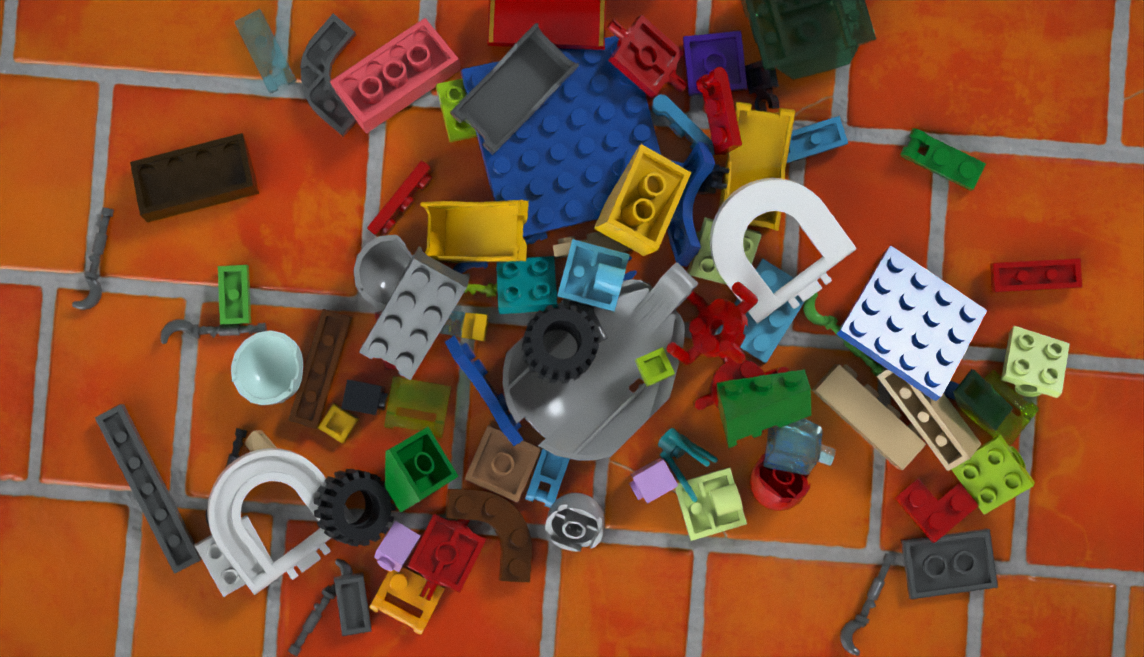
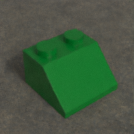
M429 427L386 451L385 488L400 513L459 477Z

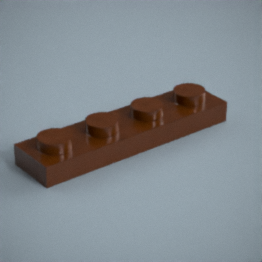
M326 309L322 310L303 371L302 381L288 419L289 421L318 429L352 317Z

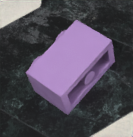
M661 457L631 474L633 481L629 483L637 499L644 498L647 504L678 486Z

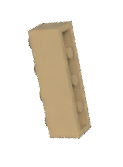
M835 364L814 386L812 391L897 469L904 470L925 447L926 443L920 439L922 436L912 424L906 426L899 419L902 415L892 405L887 404L885 407L877 399L880 395L868 384L865 386L861 385L856 380L858 374L846 364L843 367L840 364Z
M884 368L877 375L878 379L947 471L969 460L981 446L980 441L944 393L940 399L934 401L887 368Z

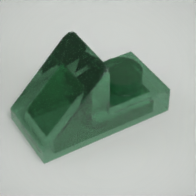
M973 369L969 371L953 391L957 406L960 409L970 410L991 430L996 431L1013 409Z

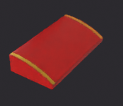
M489 0L488 46L513 47L535 23H538L541 32L557 48L605 50L606 0Z

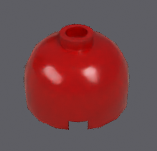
M767 454L761 455L750 474V488L755 499L764 507L774 511H785L797 506L810 489L811 483L808 485L807 480L809 476L808 470L806 469V473H803L801 471L797 472L776 466L773 467L769 465V462H765L766 459L769 460L766 457ZM785 458L774 460L795 465L793 462H790L791 460Z

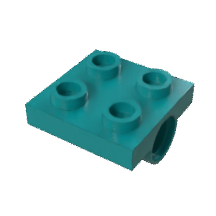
M554 256L526 258V261L496 262L499 314L538 312L539 310L544 311L549 305H552L553 308L558 306Z

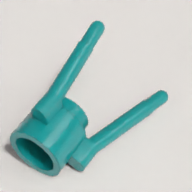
M671 428L658 442V446L663 449L660 456L667 461L692 501L696 502L697 496L672 457L675 456L678 459L687 452L706 467L710 465V462L705 458L714 463L718 462V459L690 441L683 434H679L674 428Z

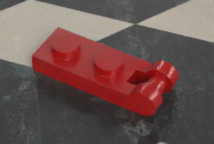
M716 67L709 72V75L706 74L698 78L696 86L703 94L715 155H725L742 146L728 74L724 68Z

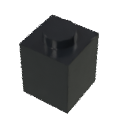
M347 380L341 408L380 415V410L386 409L388 393H384L385 386Z

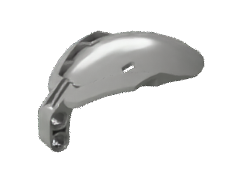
M678 262L659 279L654 288L642 280L630 279L623 281L615 312L594 308V312L608 338L598 343L599 348L596 357L589 369L576 380L571 379L568 383L562 384V381H557L556 384L549 383L550 379L544 377V380L538 378L539 374L536 371L532 373L529 369V363L525 362L523 358L522 337L506 353L503 366L502 384L506 403L516 424L525 418L545 438L538 446L556 456L577 461H594L610 458L670 398L679 360L669 354L666 348L671 342L683 348L685 325L676 309L699 283ZM563 299L559 303L565 304V308H569V300ZM564 330L549 331L543 338V345L546 351L553 357L566 359L572 357L577 351L575 339ZM663 347L675 372L674 376L649 387H646L645 383L641 384L634 393L631 392L629 386L638 378L644 381L635 363L636 358Z

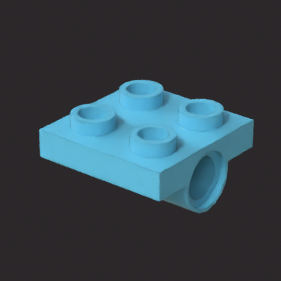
M572 239L557 297L615 312L630 254Z

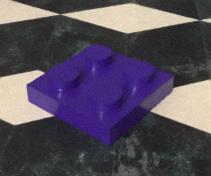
M741 31L683 37L689 96L703 95L697 89V79L703 75H709V72L716 67H722L726 70L731 92L747 89Z

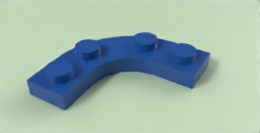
M699 141L684 162L683 168L691 172V175L668 226V236L675 261L685 267L689 265L701 248L693 223L695 197L701 184L716 165L709 144Z
M455 335L445 341L455 362L474 384L504 435L513 446L523 441L524 439L518 430L522 427L521 423L516 424L511 413L509 414L507 411L508 407L503 393L497 395L485 377L488 371L480 359L474 361L473 359L476 356L467 342L462 345Z

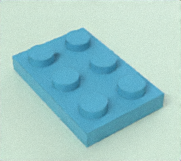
M764 259L760 261L755 269L773 293L793 279L792 276ZM797 295L795 299L800 304L797 308L793 309L787 301L758 324L747 312L748 327L745 325L743 334L746 336L740 348L763 363H767L804 302ZM738 298L734 303L736 306L740 303ZM720 325L716 331L717 334L722 332L723 325Z

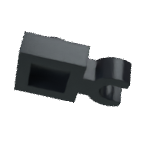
M765 58L746 65L745 72L749 94L757 95L755 110L767 112L766 102H768L769 109L779 108L778 97L773 94V89L779 87L773 58Z
M716 164L713 171L708 174L701 184L697 194H715L716 188L726 189L727 184L722 183V178L725 173H729L730 169Z

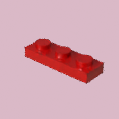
M421 160L369 224L367 229L377 237L382 234L388 235L397 223L394 221L401 211L405 213L414 203L415 199L412 197L417 190L421 189L423 191L433 179L430 175L433 172L432 168Z
M1081 258L990 264L992 293L1083 287Z

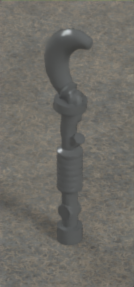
M102 207L101 215L103 216L100 229L95 236L92 248L93 255L89 256L92 264L89 272L85 271L84 273L85 281L90 286V292L84 300L74 301L72 303L74 308L80 310L90 309L97 305L101 299L102 288L97 280L100 275L96 273L100 264V256L104 254L108 237L106 232L109 219L113 217V209Z
M176 319L164 326L160 339L162 344H166L169 336L180 330L186 331L190 337L199 339L201 335L210 334L213 338L217 334L220 336L240 335V333L253 334L267 331L266 323H258V325L248 326L228 324L219 325V327H200L199 324L193 325L187 320Z
M886 553L880 572L874 578L869 588L868 598L862 607L860 615L856 614L855 619L846 623L841 630V644L852 655H860V650L853 643V634L860 627L864 628L867 623L869 624L870 619L867 618L869 610L876 607L874 601L878 599L885 584L886 574L891 564L894 565L896 560L895 557Z
M336 559L335 564L340 568L341 576L353 574L351 566L346 561ZM334 584L323 588L321 593L324 596L320 604H314L315 610L311 611L302 626L303 630L297 637L296 642L292 643L288 649L291 654L299 655L302 650L300 647L304 644L308 634L313 632L330 598L335 599L336 590Z

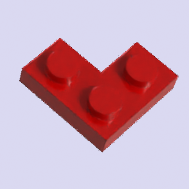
M919 478L895 497L896 501L932 543L937 542L979 506L960 483L937 500Z

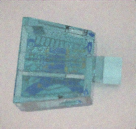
M804 418L781 428H778L776 425L768 428L764 466L807 475L810 474L817 462L830 466L835 457V449L822 445L823 429L821 426Z

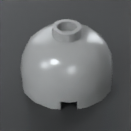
M568 493L559 497L551 505L546 519L545 530L546 532L548 530L551 535L550 540L562 549L574 552L581 551L582 547L590 546V549H592L602 540L605 517L602 508L592 497L581 493Z

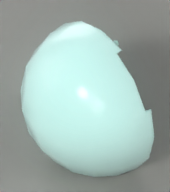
M272 330L256 333L244 340L234 354L231 364L232 382H234L239 394L250 401V403L259 405L283 403L298 391L302 381L303 358L301 350L297 343L284 333Z

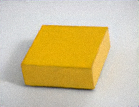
M334 403L318 429L343 444L359 418Z

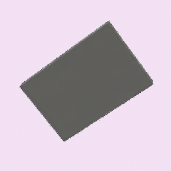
M990 529L945 534L935 543H932L928 537L901 540L910 599L998 588Z

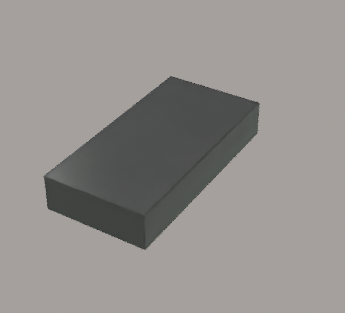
M363 572L334 577L342 636L371 632Z

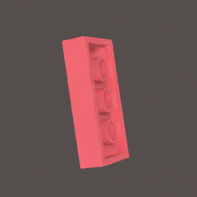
M424 18L331 80L330 83L347 109L367 134L435 88L436 84L442 83L460 71L461 68L459 58L427 19Z

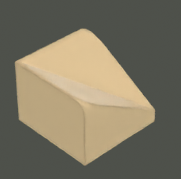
M262 430L253 431L245 441V446L250 452L260 449L277 448Z

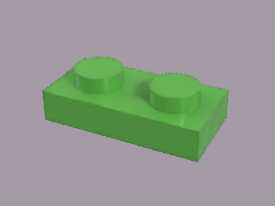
M249 265L218 266L220 325L250 324Z

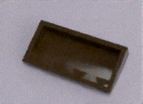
M243 133L130 162L139 213L146 222L259 194L253 165Z

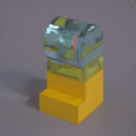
M452 311L440 334L451 335L452 337L455 335L458 338L485 342L489 316Z

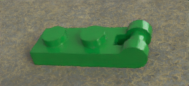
M912 128L909 135L910 141L907 147H903L900 156L970 191L974 190L986 163L929 136L919 129ZM920 145L928 147L924 155L917 152Z

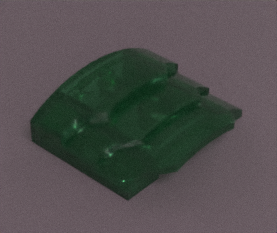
M741 0L745 17H748L755 44L757 43L764 70L778 69L793 80L849 65L859 46L876 40L865 0Z

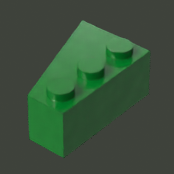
M805 369L717 382L718 408L728 448L736 446L737 440L749 435L756 438L762 435V430L775 425L781 428L812 415L811 388Z

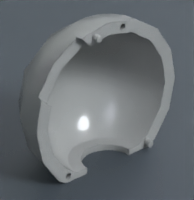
M398 235L379 236L368 242L357 255L353 270L355 286L362 297L377 308L384 309L413 256Z

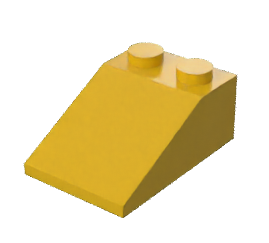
M642 144L639 145L605 202L594 229L643 256L657 251L691 172Z

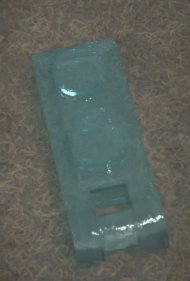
M261 9L234 21L270 94L278 91V87L285 83L290 85L297 81ZM280 67L281 73L272 77L270 71Z

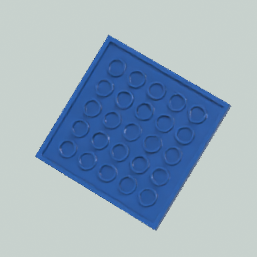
M616 36L605 38V50L558 48L569 60L578 63V68L494 155L482 145L485 141L476 131L493 200L529 201L528 219L523 225V237L598 220L605 202L620 179L625 152L627 150L635 152L638 146L642 144L661 155L645 92L608 61L617 47L619 38ZM499 61L461 70L466 95Z

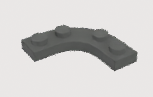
M333 13L315 33L305 48L300 66L303 93L312 109L344 137L357 121L330 83L332 80L331 72L332 65L338 55L357 34Z

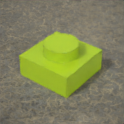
M663 347L635 360L646 387L670 378L675 374Z

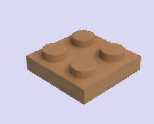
M488 425L465 476V480L518 502L541 448L524 440L513 446L501 430Z

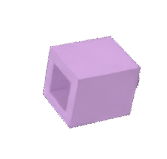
M395 521L376 550L374 558L378 560L377 563L382 568L388 571L395 570L399 573L415 548L420 535Z

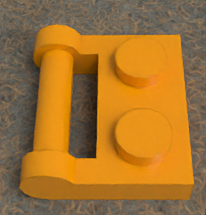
M403 566L399 573L395 570L388 571L369 609L376 613L379 610L414 628L413 632L422 635L446 587L437 585L431 601H428L425 598L430 588H428L424 598L419 596L427 580L421 574ZM387 593L423 610L421 617L418 618L385 601Z

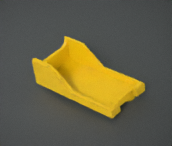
M736 102L735 112L742 146L727 153L725 167L729 168L730 171L724 174L723 184H727V188L721 190L719 208L734 191L750 182L764 178L785 179V169L795 117L794 109L779 108V113L752 110L750 103ZM770 211L763 213L752 220L749 225L778 231L782 212Z
M529 201L421 202L420 205L428 213L427 249L425 254L440 263L526 261L527 244L523 239V225L528 219Z

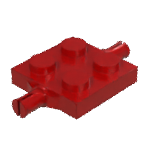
M640 15L627 30L616 19L610 21L606 28L618 37L619 40L616 49L608 59L609 62L651 98L658 94L666 82H669L679 93L686 88L688 83L675 73L677 63L684 52L643 15Z
M433 514L407 566L420 573L427 580L419 594L420 597L424 598L428 588H430L425 599L431 601L437 585L446 586L459 593L461 592L486 542L485 538L473 533L467 527L470 520H446Z

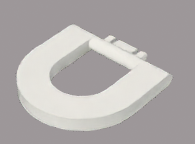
M782 178L756 180L734 191L723 202L716 213L710 232L711 256L723 280L731 290L735 282H740L758 297L757 304L748 311L757 324L787 301L793 309L797 308L800 305L795 299L797 295L805 302L822 289L817 281L821 278L825 285L829 284L832 280L826 272L857 249L826 205L815 193L797 182ZM770 211H781L791 215L797 221L822 257L773 293L747 259L743 248V238L748 225L757 216ZM735 294L738 300L742 302L743 300Z
M277 448L260 449L237 458L219 475L208 500L207 515L211 534L221 552L254 595L285 572L288 573L292 580L299 575L293 569L294 566H298L303 573L321 559L316 552L317 549H320L324 555L331 552L330 548L325 544L331 537H328L324 533L325 530L320 528L271 564L242 524L241 506L244 498L255 486L268 481L283 482L291 486L313 515L314 510L318 509V505L314 504V499L320 498L321 493L317 492L320 486L325 487L327 485L324 481L326 478L312 462L289 450ZM344 505L345 519L351 524L356 519L346 505Z

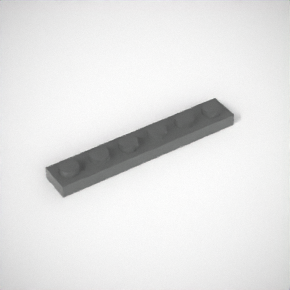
M120 404L95 417L174 574L202 560L194 546L195 542L125 405Z

